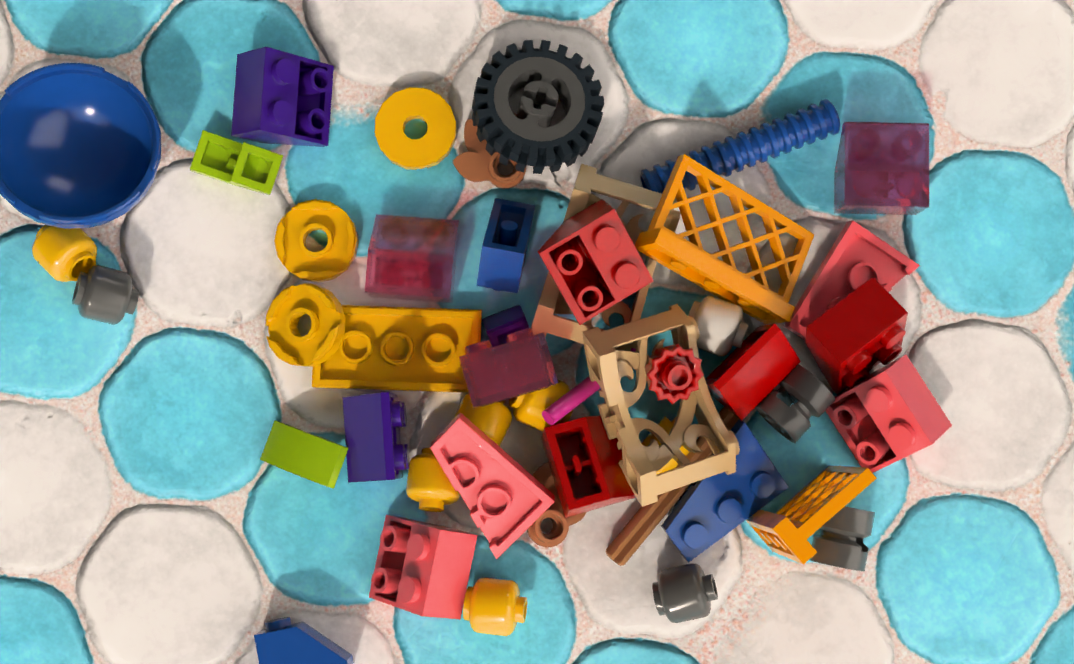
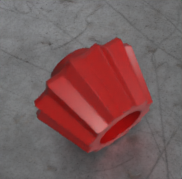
M679 344L656 349L653 355L648 356V363L644 366L648 389L656 392L658 401L667 399L672 405L679 399L688 400L691 392L699 390L698 381L704 376L700 369L702 359L694 356L692 348L683 349Z

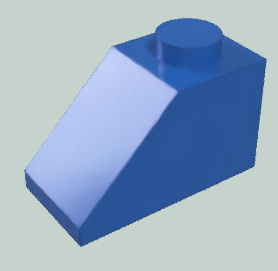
M495 198L482 244L477 286L491 288L496 291L518 293L535 205Z
M290 617L265 622L266 629L254 635L259 664L354 663L352 654L305 622L291 624Z

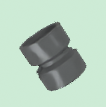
M799 364L779 383L780 388L778 390L773 389L755 407L757 412L776 431L792 443H796L811 427L809 420L811 416L820 417L835 401V397L830 390L810 371Z
M843 507L820 528L821 534L813 537L812 547L817 553L809 560L845 569L865 571L869 548L863 543V539L871 536L875 512Z

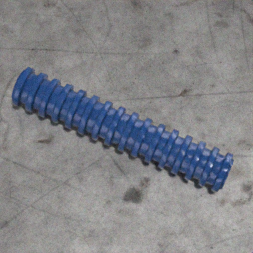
M824 99L820 101L819 106L816 104L809 105L807 111L800 108L796 111V115L791 113L785 114L784 120L777 117L772 120L771 125L764 122L760 125V129L751 127L747 134L741 131L737 133L735 139L728 136L722 144L720 141H715L711 148L706 145L702 146L701 152L697 153L695 150L689 152L688 157L719 176L723 174L725 177H728L732 174V170L741 172L745 165L751 168L756 165L758 160L761 163L766 162L768 156L777 158L781 151L787 154L792 151V147L796 149L802 148L804 142L810 145L816 141L817 137L823 140L827 138L828 133L831 135L838 134L840 119L834 105L829 100ZM669 159L665 161V166L661 167L659 164L653 166L652 171L647 169L641 170L640 180L643 188L663 194L675 162ZM686 171L682 180L684 189L687 188L692 191L696 188V184H698L696 176Z

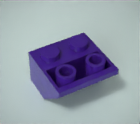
M269 47L237 54L231 136L266 144L328 146L334 66Z
M391 392L342 397L345 443L348 448L346 454L348 483L403 478V470L409 469L410 463L408 444H401L400 427L407 426L405 402L398 401V396Z

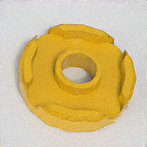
M409 87L394 92L382 103L375 117L374 133L380 150L393 164L407 170L430 168L438 165L449 155L456 141V120L451 106L441 95L427 88ZM421 119L427 124V132L422 138L411 139L406 136L404 129L410 120Z
M313 199L298 203L291 208L285 217H282L277 225L274 242L277 256L289 272L302 280L320 283L333 280L348 270L356 257L359 240L356 226L344 210L332 202ZM315 230L324 231L328 237L326 247L319 252L309 251L306 247L308 234Z
M302 283L283 289L273 299L266 314L265 326H268L269 336L266 337L269 347L279 359L290 365L313 367L326 362L338 350L344 337L345 316L341 303L331 291L315 284ZM308 314L311 318V329L305 336H301L298 331V322L303 315Z

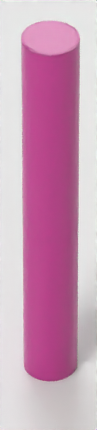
M631 348L630 351L636 352V349ZM588 376L543 410L542 416L549 425H554L598 391L600 386L596 381L592 382L590 376Z

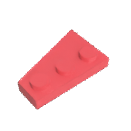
M848 221L796 304L790 321L785 322L783 326L806 341V326L870 278L874 277L890 292L892 290L891 287L904 276L910 275L920 265L855 221Z
M461 412L431 442L430 449L455 491H459L470 510V516L477 528H481L489 542V548L496 559L555 502V495Z

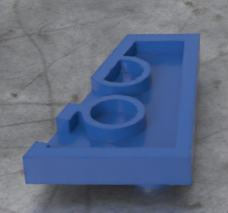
M740 419L731 429L738 440L740 448L739 454L736 455V472L729 475L723 472L697 481L695 485H690L661 525L688 563L789 488L746 423Z

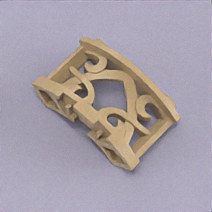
M581 164L564 221L601 200L591 192L621 200L622 203L616 212L635 245L639 233L645 232L638 226V221L644 214L632 217L626 225L621 219L629 204L656 211L662 194L596 174L597 168ZM671 209L664 223V227L674 233L680 219V211ZM647 256L645 266L652 277L657 261ZM548 271L529 334L545 339L546 334L549 333L584 344L582 332L596 327L592 326V319L579 325L577 321L554 315L572 314ZM650 284L636 292L631 309L623 301H620L600 313L603 322L610 326L609 317L613 313H619L623 318L624 324L640 320ZM638 341L616 347L614 350L630 351L631 348L636 349Z
M678 304L669 306L668 311L612 329L601 331L599 327L582 332L590 380L598 383L601 388L599 391L600 397H603L605 403L597 405L609 440L618 439L617 447L619 450L622 449L623 460L619 461V465L642 507L658 502V495L723 472L727 475L735 473L736 455L740 452L735 434L731 430H727L720 418L704 376L698 381L699 390L691 392L688 400L681 399L677 417L669 434L651 420L630 417L628 408L639 400L646 387L647 378L644 366L648 363V337L671 330L673 344H679L683 349L692 348L694 356L699 358L697 340H699L700 334L695 319L692 316H687ZM665 338L654 346L652 355L656 349L663 348ZM638 341L636 352L614 350L616 347ZM634 369L636 370L634 389L632 392H626L621 387V378L627 377L629 380H632L634 378ZM695 414L699 424L691 425ZM642 430L651 432L661 445L659 446L654 438L650 439L648 446L642 445L639 439L640 432ZM698 437L705 438L714 455L690 462L682 453L680 447L683 446L693 453L704 452L697 446L696 440ZM672 458L680 465L677 468L656 474Z

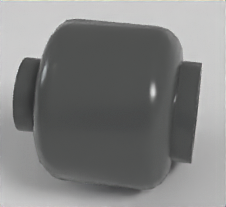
M94 265L87 273L80 272L74 289L72 304L78 305L79 313L84 318L115 325L123 319L125 313H134L139 298V290L132 289L133 281L127 272Z
M691 563L664 569L659 574L658 582H653L652 584L654 602L659 615H666L672 623L707 617L711 611V601L718 600V592L713 575L705 576L704 571L698 564Z

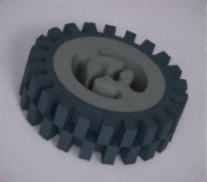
M533 40L523 41L521 50L517 49L515 43L508 45L505 55L498 51L492 56L491 64L486 62L475 86L472 102L473 126H478L476 135L479 141H487L485 149L491 156L496 151L500 153L499 162L507 166L510 160L517 162L515 170L524 172L526 165L533 166V174H542L545 166H549L552 173L559 171L564 162L567 167L575 163L577 156L580 155L582 157L588 150L590 143L592 144L603 115L601 111L604 106V96H599L602 86L599 79L592 81L595 71L590 64L583 69L581 68L583 57L578 53H575L571 59L566 57L568 49L566 46L559 44L557 52L550 51L551 41L542 40L539 49L533 47ZM524 88L516 117L510 108L508 99L516 91ZM559 99L565 109V118L558 124L550 126ZM534 104L540 105L541 109L534 108Z

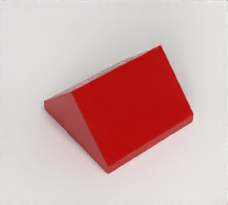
M775 323L759 326L743 341L741 348L737 347L705 378L710 395L742 421L801 360Z

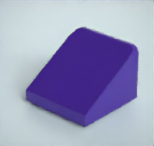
M520 305L482 319L499 366L538 351L533 336L529 334L530 328Z

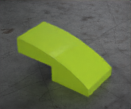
M203 130L190 166V171L270 195L283 155L246 142L242 144Z
M274 420L260 460L334 489L348 448Z

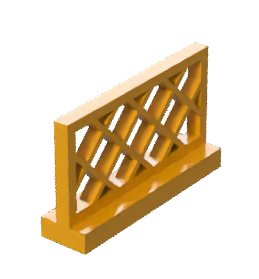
M683 154L678 156L648 230L639 233L635 247L639 252L720 299L739 305L744 313L766 325L790 321L795 307L788 302L814 234ZM686 171L696 176L701 194L690 198L686 197L682 184ZM720 192L729 197L734 214L724 218H720L713 196ZM703 199L710 223L696 227L689 203ZM679 207L686 231L679 234L664 227L669 211ZM753 212L761 216L766 230V234L755 238L752 236L746 215ZM736 219L743 242L729 247L722 224ZM711 227L719 251L712 254L703 250L698 232ZM785 232L798 239L793 255L785 257L779 234ZM768 239L775 262L762 266L755 243ZM744 247L752 268L751 271L746 273L736 269L731 253ZM777 267L782 281L778 293L769 289L764 274L765 271Z
M828 466L777 512L772 513L760 509L746 519V521L772 552L804 565L817 553L807 539L877 478L866 467Z

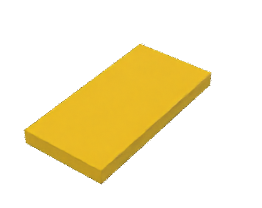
M342 305L345 316V333L338 350L326 362L313 366L312 370L313 388L479 393L482 310Z

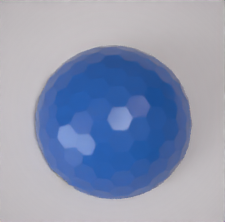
M61 63L29 72L5 89L6 93L0 100V194L16 210L38 223L57 228H91L106 224L126 214L146 195L154 182L161 159V131L150 104L132 83L105 71L104 68L84 63Z

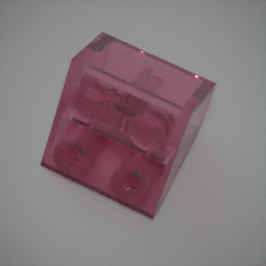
M844 122L834 172V213L917 215L928 208L929 123Z
M376 214L368 248L365 293L373 298L453 303L459 220Z
M532 328L507 335V343L492 347L491 341L487 340L465 347L466 355L459 356V363L473 409L558 384L544 332L534 335Z

